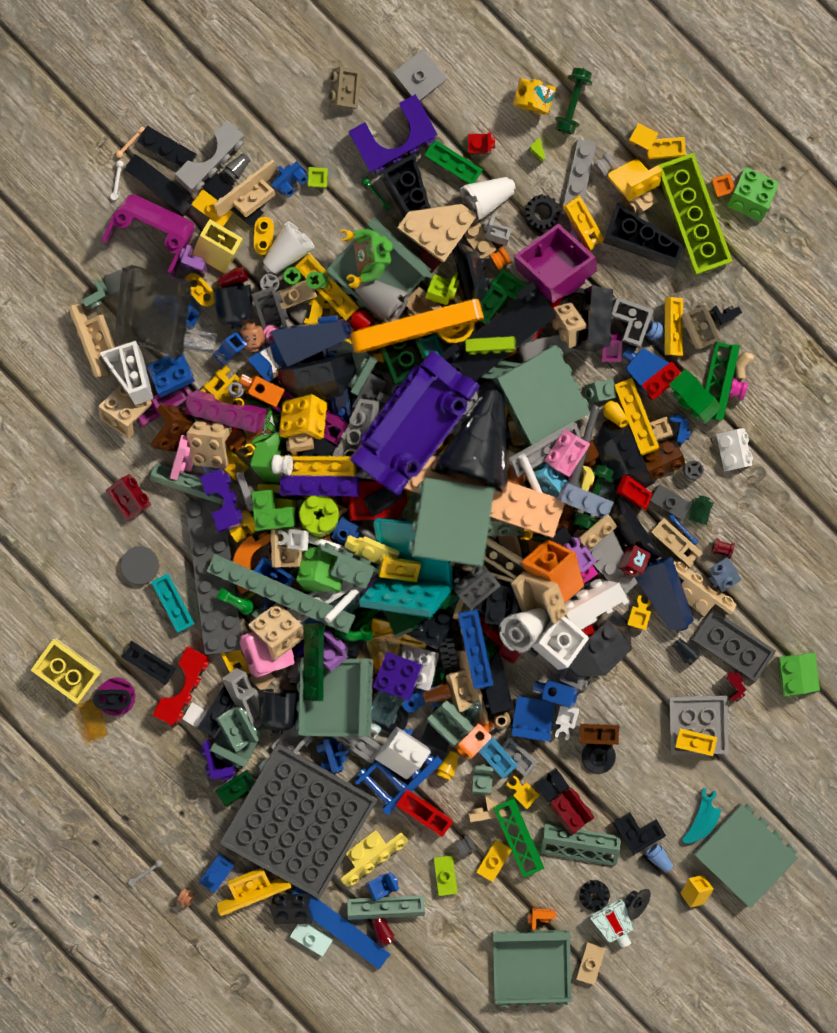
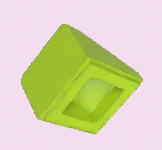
M539 137L530 146L529 151L543 163L546 157Z

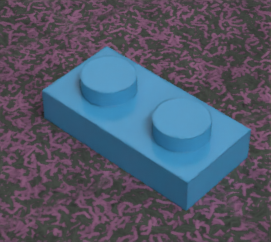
M493 737L478 751L503 779L519 766Z

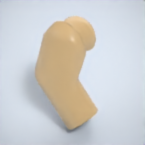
M744 352L738 357L735 366L736 379L746 378L745 367L754 361L752 353Z

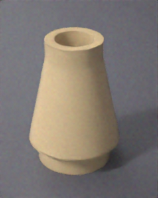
M506 711L494 713L491 721L496 726L495 728L505 729L510 724V716ZM500 717H503L505 719V722H503V724L498 723V719Z

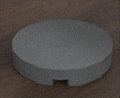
M144 546L133 547L123 555L121 571L130 582L146 584L152 581L158 574L159 560L156 553L150 548Z

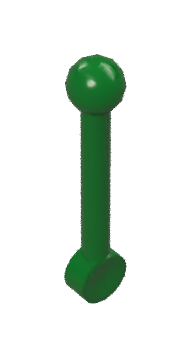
M363 178L362 183L367 185L383 205V209L389 210L390 204L382 199L369 183L370 180L368 178Z

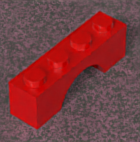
M190 646L186 647L178 663L185 673V685L178 695L162 697L152 716L172 726L176 722L180 723L184 715L181 711L184 705H189L193 697L190 693L193 688L197 689L201 681L199 675L201 671H206L210 663L207 660L208 655Z

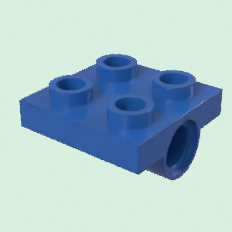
M178 350L146 365L160 398L195 382L193 373L182 350Z

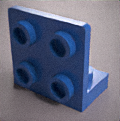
M518 696L511 735L550 742L555 703Z

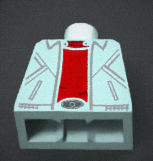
M622 898L604 907L602 910L589 915L609 943L617 939L621 948L631 944L627 933L631 932L633 927Z

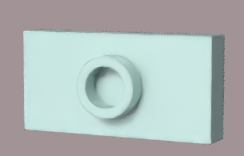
M297 924L290 935L291 938L322 957L333 939L309 924Z

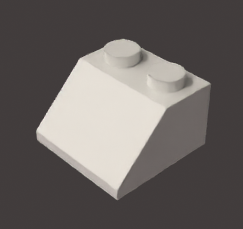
M564 616L557 624L550 621L532 648L560 670L569 667L589 637Z
M395 727L375 759L400 776L408 779L422 766L431 751L426 745L400 728Z

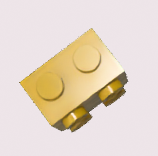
M634 159L608 173V179L628 201L660 186L662 170L659 166L648 170L638 159Z
M312 394L285 401L282 405L279 435L285 438L306 433L317 440L322 439L324 436L327 402Z

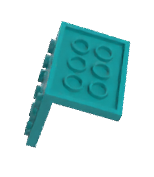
M376 518L374 521L376 541L398 550V559L420 561L421 567L417 582L378 577L359 600L360 607L432 617L453 590L452 563L450 561L425 557H412L409 546L410 540L415 538V532H412L413 523Z

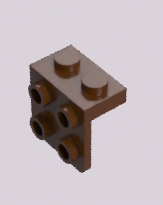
M171 404L159 405L157 411L165 419L166 423L151 442L153 448L171 452L177 451L181 435L187 436V432L195 423L191 415L185 414V407L179 408Z

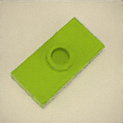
M453 855L434 857L438 895L458 894Z

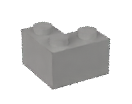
M619 297L616 298L612 308L613 319L627 323L622 342L638 348L641 347L654 311L653 309Z

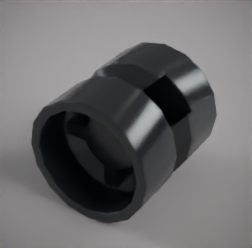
M556 767L547 773L546 778L541 777L534 782L548 803L557 797V793L562 794L570 788Z

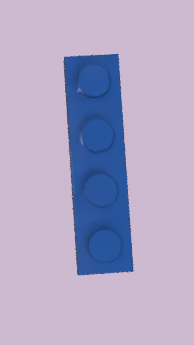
M478 609L460 612L458 617L474 689L493 686L494 683Z

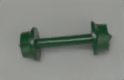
M584 67L573 68L571 75H568V79L575 82L565 118H555L557 122L555 129L562 132L563 135H573L576 128L579 127L580 124L572 120L581 88L582 85L592 86L593 83L591 81L592 73L585 70Z
M595 465L592 472L596 481L591 493L599 495L603 482L613 484L612 477L614 472L607 468L606 465ZM588 512L573 513V525L578 527L580 531H588L594 524L598 523L596 519L590 517L591 514Z

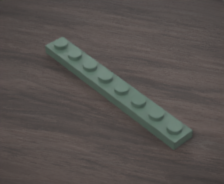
M214 554L207 569V572L347 634L356 617L342 610L328 623L324 617L334 606Z

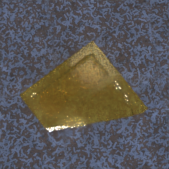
M392 631L375 635L372 640L366 641L377 675L386 652L399 655L401 636L395 638Z

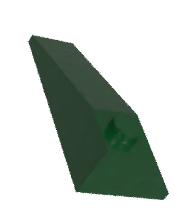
M454 589L438 609H445L460 599ZM384 610L395 638L418 628L417 624L425 618L428 620L432 618Z

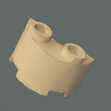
M419 287L407 299L409 301L406 305L408 308L406 313L409 316H414L442 307L438 303L425 298L427 293Z

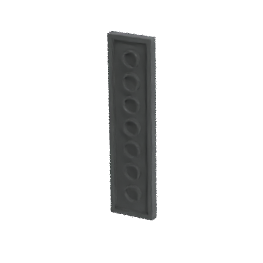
M210 500L187 502L185 505L205 655L242 650L239 643L240 636H242L239 609L216 597L221 588L237 597L235 584L207 572L214 554L232 561L228 531L218 532L212 515L213 512L220 510L223 504L221 505Z

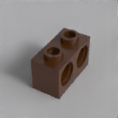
M579 724V743L619 745V725Z

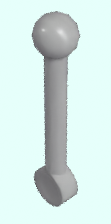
M157 860L155 862V865L144 871L136 878H131L128 881V884L130 886H134L136 882L143 878L145 875H147L157 867H162V861Z

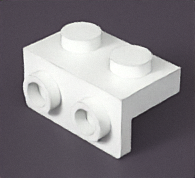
M744 428L716 434L724 471L752 466L753 456L751 451H749V438Z

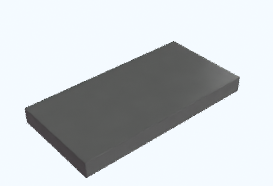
M713 608L691 639L754 683L776 653V650Z

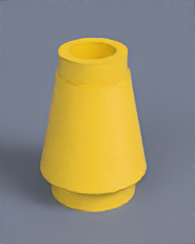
M610 401L604 405L602 409L604 417L621 428L629 423V419L617 402Z
M449 751L443 762L437 767L436 775L450 781L451 777L454 778L460 756Z

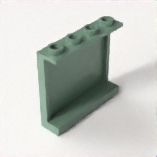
M373 218L364 229L378 232L380 236H385L393 245L392 250L389 251L391 262L384 269L381 277L376 280L410 293L431 269L377 219ZM352 241L326 271L329 272L328 277L331 280L340 282L343 285L342 289L348 295L353 294L357 298L356 302L362 308L367 307L371 311L370 314L379 322L381 319L356 293V288L348 286L354 282V280L349 281L346 279L348 275L360 277L358 275Z
M548 345V349L508 372L492 378L496 388L504 396V403L526 446L535 444L569 423L576 422L590 413L588 409L589 404L580 393L581 388L578 382L573 379L570 366L567 363L565 364L562 358L564 356L562 350L556 345Z
M424 478L423 482L419 483L418 494H421L420 502H416L415 513H418L417 521H413L412 532H415V538L410 540L409 546L412 557L418 556L482 567L494 489Z
M301 658V662L298 664L300 681L297 684V691L300 693V700L297 702L299 720L296 722L298 735L371 737L373 660L366 658L345 659L332 672L324 667L323 701H304V658Z
M739 803V807L693 854L751 908L798 857L795 855L797 851L789 843L785 846L781 842L783 838L775 830L771 832L767 828L769 824L761 817L757 819L753 815L755 811L748 804L743 806Z
M570 930L493 931L495 1004H498L500 1007H508L510 1003H518V1006H529V1003L547 1006L552 1002H556V1005H568V1002H572Z

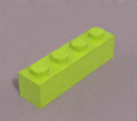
M515 337L466 339V352L469 355H476L479 352L481 354H489V352L501 353V351L512 353L513 350H516Z

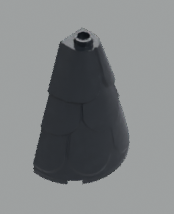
M490 388V390L484 392L465 416V421L434 461L431 471L448 477L453 472L488 483L487 488H492L494 491L505 494L508 481L505 438L507 427L504 396L500 390Z

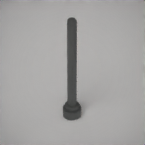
M594 405L591 409L583 440L590 443L599 412L597 405ZM587 450L575 467L572 478L566 483L581 488L579 478Z

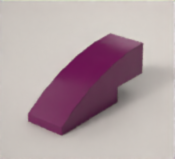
M184 386L161 398L159 394L154 396L151 400L152 405L136 420L139 427L142 428L162 417L157 411L160 404H171L179 407L187 402V395L191 394L188 387Z

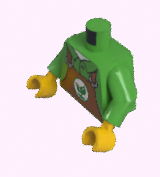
M345 229L340 230V233H347V237L340 240L349 242L352 238H355L353 244L358 275L360 277L348 275L347 280H354L348 286L358 288L361 282L367 283L379 279L384 269L391 262L389 251L393 248L392 243L385 236H380L378 232L371 229L354 230V232Z
M235 398L231 401H236L238 405L250 404L267 409L264 428L256 433L244 430L247 444L241 449H248L249 453L244 455L248 457L254 453L256 447L277 432L276 426H280L281 414L273 415L272 408L261 401Z

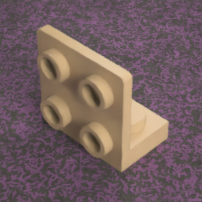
M120 385L98 406L100 420L130 439L134 435L133 423L152 405V401L149 400L135 405Z
M279 603L274 604L249 623V628L268 645L270 656L274 660H277L304 639L302 625Z

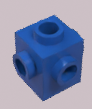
M344 515L338 522L331 538L335 540L336 544L344 546L349 535L357 539L359 538L360 533L358 530L362 523L349 521V517Z

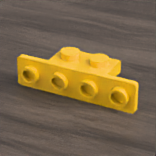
M262 867L228 881L233 897L217 903L218 913L220 916L230 914L237 909L248 907L252 903L265 900L277 893L285 892L291 888V883L282 878L269 881Z

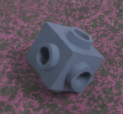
M728 557L708 569L711 575L709 577L711 584L714 588L718 586L721 592L741 581L737 569Z

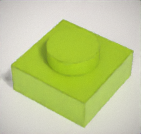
M309 167L308 187L327 188L328 168Z

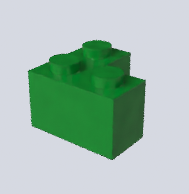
M687 369L681 372L669 384L673 390L671 394L678 400V404L684 410L688 408L691 411L692 417L697 421L701 419L706 424L722 408L716 398L706 391L699 380Z

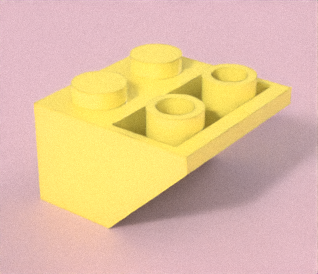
M209 219L199 236L192 255L202 258L203 262L226 274L244 240Z

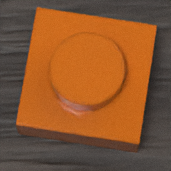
M730 173L711 179L716 198L734 192L735 187Z

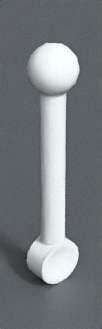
M117 161L116 163L117 173L114 191L110 195L112 200L118 199L117 190L120 172L124 165L122 161Z

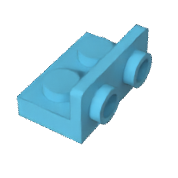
M546 463L544 469L534 471L542 492L558 498L563 483L568 482L565 476L548 463Z

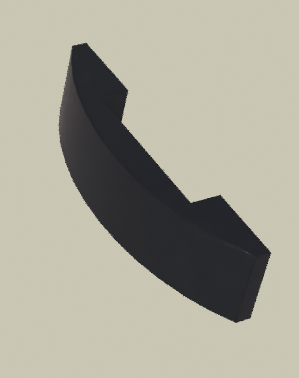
M135 154L125 166V171L146 185L184 216L192 207L191 204L194 202V198Z

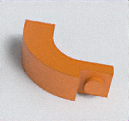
M268 531L258 536V541L255 540L253 535L249 536L237 549L233 562L252 570L251 561L254 554L262 547L271 543V533L269 534ZM236 585L241 594H244L247 591H249L241 586Z

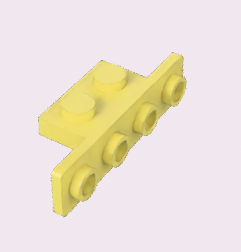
M375 830L347 851L346 855L355 868L340 880L347 887L357 884L359 879L365 874L371 873L377 865L387 861L390 855L403 849L405 844L409 842L408 839L400 833L386 843L379 832Z

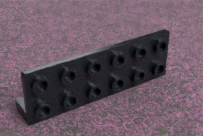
M530 282L516 294L519 297L468 339L515 337L517 349L556 318L557 314L534 284ZM465 340L459 346L454 343L440 356L449 364H459L462 367V375L476 382L511 353L501 351V353L489 352V354H481L479 352L476 355H469L466 352Z

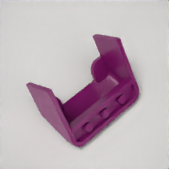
M137 195L127 196L113 214L101 241L109 245L116 228H127L132 223L133 218L168 233L165 240L167 250L175 254L167 271L170 275L174 276L181 261L179 259L181 250L183 248L186 249L195 233L194 224L190 220Z

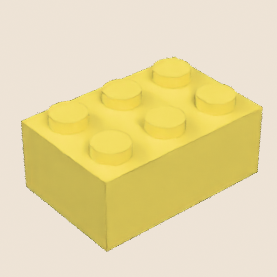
M57 638L51 641L31 669L32 672L76 704L81 703L102 674L101 670Z

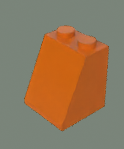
M545 540L522 561V565L527 573L558 584L564 604L584 587L576 552L551 540Z

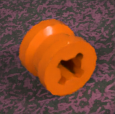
M500 247L496 253L492 252L489 254L498 271L504 265L512 263L503 247Z

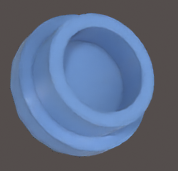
M657 321L649 322L645 333L648 339L657 340L665 336L661 323Z

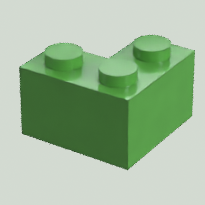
M274 490L252 492L256 531L297 527L295 507L276 509Z

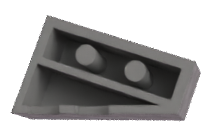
M613 531L589 550L596 560L593 564L595 569L607 581L619 583L625 594L637 584L635 578L626 576L623 571L618 569L624 554Z

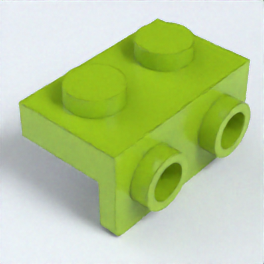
M455 271L452 280L434 274L425 298L430 299L434 303L447 305L449 299H454L460 280L457 279L459 272Z

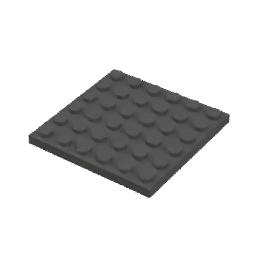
M277 743L219 844L320 899L378 799L282 744Z

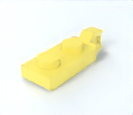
M349 535L344 545L345 548L351 550L354 554L379 565L381 564L382 556L397 558L399 555L398 550L365 536L364 538L359 537L357 539Z

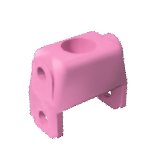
M254 632L240 636L239 643L250 673L255 678L295 664L292 648L277 660H274L270 656L268 645Z

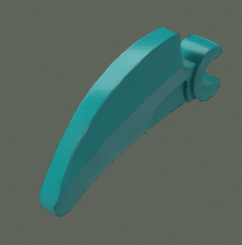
M703 788V797L698 814L690 830L683 837L684 843H693L705 838L716 826L721 814V808H716L712 805V800L716 797V791H713L712 796L708 797L705 794L706 788Z

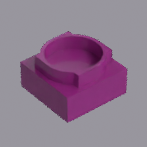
M560 224L554 226L514 255L516 270L529 282H532L537 290L552 303L563 296L573 293L585 284L587 278L597 272L596 257Z

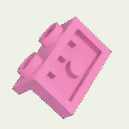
M564 429L547 455L545 462L570 477L590 444Z
M181 435L170 478L175 480L178 479L179 473L183 474L184 471L191 472L193 466L188 438L184 435Z

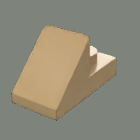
M485 795L487 810H484L483 807L472 809V812L469 813L470 822L497 818L493 807L498 805V803ZM505 808L498 810L502 817L508 816V811Z

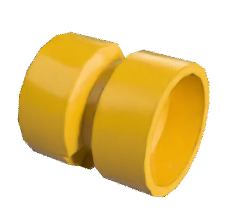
M248 508L242 511L244 520H241L242 526L229 530L237 543L247 538L248 533L252 535L257 532L255 530L254 517Z

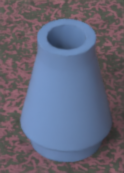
M654 844L647 850L648 860L664 872L671 870L673 864L662 846Z

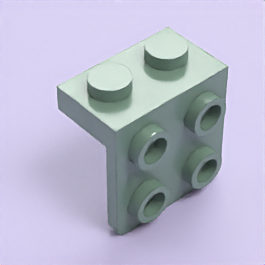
M256 728L258 733L257 737L259 739L262 734V731ZM221 730L210 751L214 752L213 756L221 760L225 757L231 760V765L241 768V766L245 767L257 742H251L239 751L233 752Z

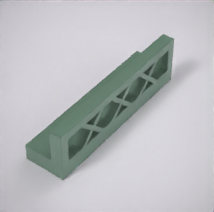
M545 824L540 853L616 866L620 852L621 836L586 830H578L575 834L570 835L565 827ZM546 844H552V845H555L556 847H555V848H547V847H546ZM566 848H574L575 851H567ZM585 851H593L594 854L589 855ZM605 854H612V855H614V857H613V858H608V857H605L604 855H605Z

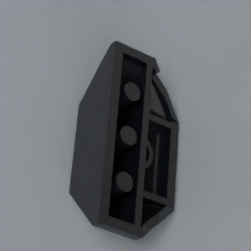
M459 241L452 252L457 272H459L458 276L465 302L479 299L481 303L488 292V288H490L488 276L485 277L483 271L486 269L485 261L483 258L480 259L478 252Z
M352 353L279 368L277 372L282 389L293 397L299 398L312 394L321 400L342 396L356 373V367Z
M610 420L603 422L595 447L599 453L598 457L602 466L606 465L607 468L614 472L612 477L613 484L619 486L623 475H628L644 488L653 484L647 466L628 426L626 425L621 428Z
M616 493L611 518L617 525L613 532L615 535L619 534L623 541L620 543L626 550L636 545L650 553L651 557H662L663 555L625 499Z
M615 610L591 634L568 668L576 676H606L632 650L630 626L627 625V620Z

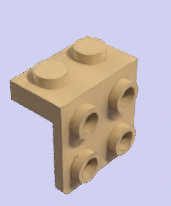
M196 420L187 432L192 464L226 469L228 460L225 441L231 434L232 427L222 423Z

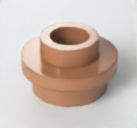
M184 889L180 893L177 902L182 908L192 903L194 899L193 891Z

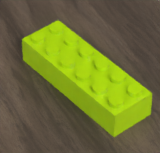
M691 153L657 165L662 170L660 183L681 242L684 245L693 275L697 276L730 264L732 258L695 154Z

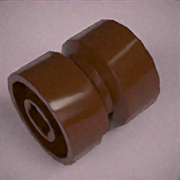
M564 504L556 530L565 526L568 532H576L577 527L573 525V513L578 512L579 509Z

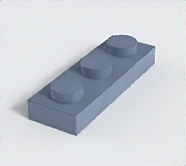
M566 482L563 483L557 498L558 501L600 518L609 515L614 503Z

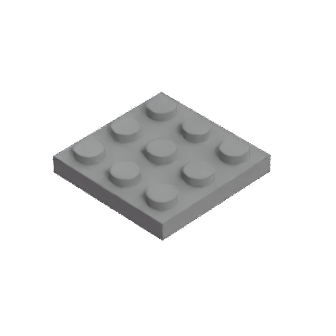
M727 695L669 697L671 755L701 754L675 747L679 728L717 737L714 754H729Z

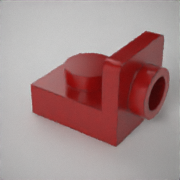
M487 132V134H468V154H491L492 149H495V137H491V132Z

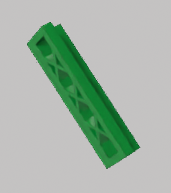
M715 342L705 390L709 392L710 386L717 383L720 393L715 398H718V403L722 408L711 418L712 420L723 421L740 345ZM719 347L729 349L728 357L722 361L717 354ZM721 364L724 369V376L717 379L713 370Z
M512 795L506 798L507 801L494 806L493 809L524 878L545 868ZM509 805L511 809L509 819L502 817L498 810ZM510 823L518 826L517 836L508 834L507 830ZM517 841L526 844L527 847L524 854L515 850ZM525 858L532 860L535 868L525 871L522 866Z

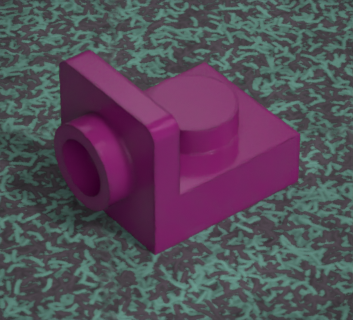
M610 331L612 340L608 347L602 349L601 360L602 362H621L622 336L617 332Z

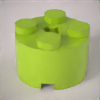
M315 495L310 496L302 504L300 522L303 529L309 531V535L324 537L336 529L339 513L337 505L332 499L326 496ZM322 513L323 517H320V519L317 520L316 515Z

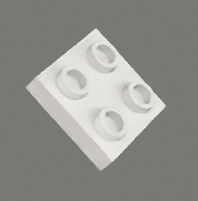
M403 645L400 657L423 665L415 687L430 690L439 653L428 649Z

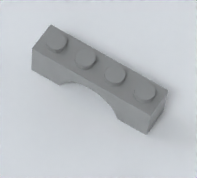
M228 120L214 133V140L217 145L214 156L202 163L188 160L175 173V180L191 194L195 190L197 192L200 191L205 185L204 181L208 177L212 178L217 173V167L221 163L223 165L226 164L231 158L230 154L234 150L238 151L243 146L244 134Z

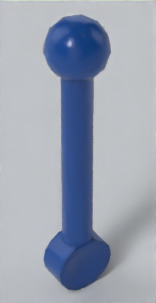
M672 514L668 516L690 539L692 544L696 545L698 543V540L693 538Z

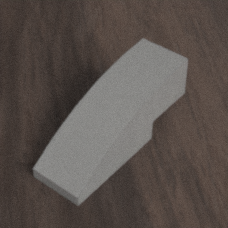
M235 668L223 677L222 680L235 706L243 708L248 713V720L256 729L261 725L259 695L257 690L251 687L246 672Z

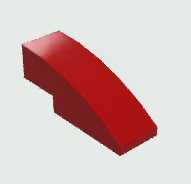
M406 789L396 803V806L441 837L444 836L454 822L453 819L408 789Z

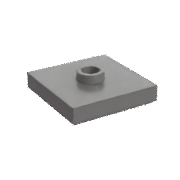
M424 49L393 72L411 96L416 94L419 101L447 80Z

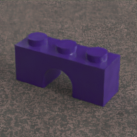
M220 469L200 476L205 494L208 497L221 495L224 499L223 507L212 513L218 532L223 533L242 526L241 520H244L241 510L236 508L235 502H238L235 492L230 490L229 484H232L229 473H225Z

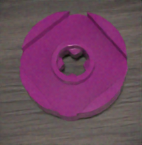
M115 677L108 679L98 689V691L102 689H124L129 691L132 696L130 706L125 709H102L108 715L119 716L125 714L135 704V688L124 678ZM102 695L100 701L105 703L107 698ZM121 695L122 698L121 700L119 699V701L124 703L126 701L125 696Z

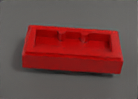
M623 475L616 492L640 510L647 509L653 494L628 475Z

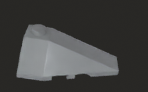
M359 399L350 418V423L346 431L343 432L342 439L338 448H335L333 456H352L362 443L361 438L379 414L378 401ZM356 466V476L353 477L374 480Z

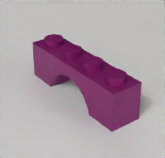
M198 390L187 395L185 414L255 433L264 428L267 413L265 408L250 404L233 405L217 400L213 394Z

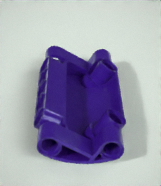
M430 351L420 366L415 367L408 374L361 438L362 443L351 456L350 461L374 480L399 496L409 483V480L419 475L420 471L466 412L468 401L471 400L480 386L471 378L459 373L440 355ZM457 401V402H458V405H457V407L454 409V407H453V406H454V403ZM411 463V469L407 471V466Z

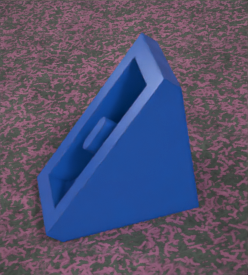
M264 556L254 570L289 587L295 580V577L283 568L272 567V561Z

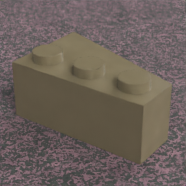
M487 536L483 564L493 577L513 582L520 574L526 572L522 565L524 559ZM464 564L462 567L463 570L471 571L474 568L473 565Z

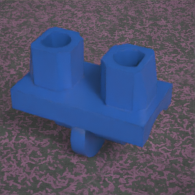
M296 161L292 166L288 164L284 169L279 165L277 168L280 170V173L275 176L277 180L271 185L281 195L284 194L289 198L295 192L292 185L296 181L302 185L309 178L306 175L307 171Z
M333 737L324 739L323 742L316 745L319 754L327 753L328 760L322 761V768L329 772L332 771V773H337L344 769L343 762L347 761L345 754L350 753L349 749H343L342 743L337 744V740Z

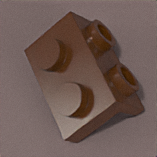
M674 438L659 444L660 449L642 456L651 480L662 478L665 474L673 470H679L686 464L684 456Z

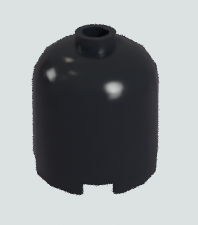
M251 284L213 289L217 318L221 324L231 326V329L243 328L242 324H246L252 319Z
M261 689L260 722L262 726L272 730L271 733L283 734V730L291 729L296 723L298 692L282 689V693H274V689Z

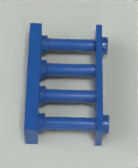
M411 727L408 730L404 728L403 731L410 735L413 729ZM428 755L424 762L426 766L421 771L418 769L410 776L412 780L408 784L402 783L387 766L376 760L367 770L363 768L356 775L358 779L355 782L359 784L364 781L383 801L384 807L382 810L389 815L397 807L396 803L406 789L412 792L443 760L438 755L435 758ZM376 767L397 788L396 791L398 793L394 797L388 796L369 776Z

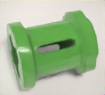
M290 267L284 272L283 277L288 285L292 286L301 282L300 271L296 268ZM291 272H294L295 275H298V277L294 279L295 281H291L290 278H287L291 275Z
M310 272L306 277V283L312 289L325 288L329 283L328 276L323 272Z

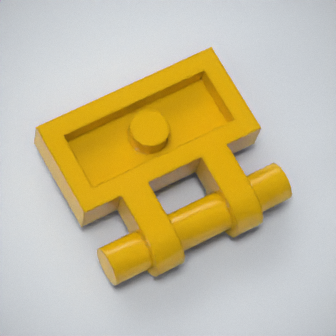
M225 365L221 370L218 369L215 372L216 375L209 382L206 381L203 384L204 387L200 391L210 392L217 400L233 404L235 401L231 400L235 398L230 396L231 393L228 392L229 385L233 382L238 383L239 377L234 374L229 379L226 375L231 370ZM223 380L225 384L216 391L214 387Z

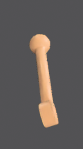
M141 127L132 139L120 151L116 152L117 158H121L125 150L144 132V127Z

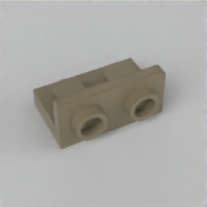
M338 67L332 70L330 74L331 90L328 94L329 107L358 108L361 70Z

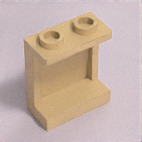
M527 572L520 574L511 583L522 612L532 610L535 607L541 608L549 613L554 624H557L568 613L557 583Z

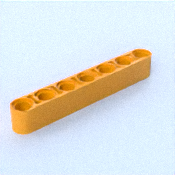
M473 299L355 331L350 334L354 352L362 353L484 319L479 299Z

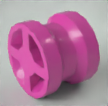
M733 378L729 397H737L743 401L748 382L741 383Z

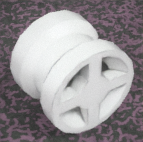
M274 455L272 461L273 473L279 474L284 472L285 475H290L293 468L292 456L286 455L281 457L280 455Z

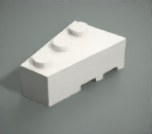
M136 341L100 352L105 364L135 405L153 399L143 354Z
M596 579L590 583L588 588L579 591L576 597L565 603L568 612L565 617L581 630L597 621L596 617L604 612L609 614L613 612L612 608L620 603L625 605L629 601L619 583Z

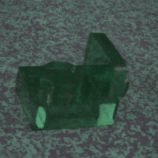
M699 495L698 498H693L688 520L707 525L714 502H710L709 497Z

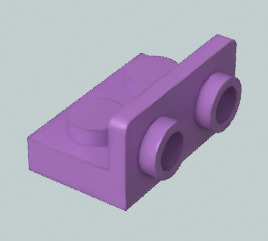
M187 245L186 249L183 248L179 256L183 268L205 276L207 272L206 264L202 258L192 256L193 249L190 245Z
M326 629L324 630V667L332 672L348 656L345 651V644L341 640H335L333 634Z

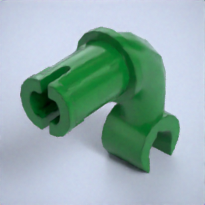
M222 588L216 596L218 599L235 606L242 614H251L256 608L252 601L238 598Z
M367 624L363 625L360 631L352 632L349 630L348 634L334 628L335 636L345 642L370 641L374 638L373 630L371 631L370 625Z

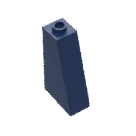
M345 319L280 327L272 331L271 334L288 367L350 338L352 328Z
M668 557L647 562L644 573L635 577V579L669 631L688 629V625L694 619L673 558Z

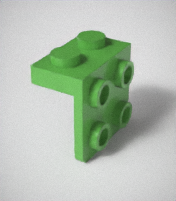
M746 167L728 201L727 207L762 222L779 183Z

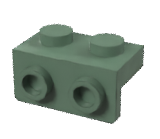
M447 700L427 718V721L452 746H455L474 728L469 720L463 717L456 710L455 706Z
M233 707L216 718L233 752L239 751L251 742L256 743L259 741L257 730L250 724L248 713L241 707Z

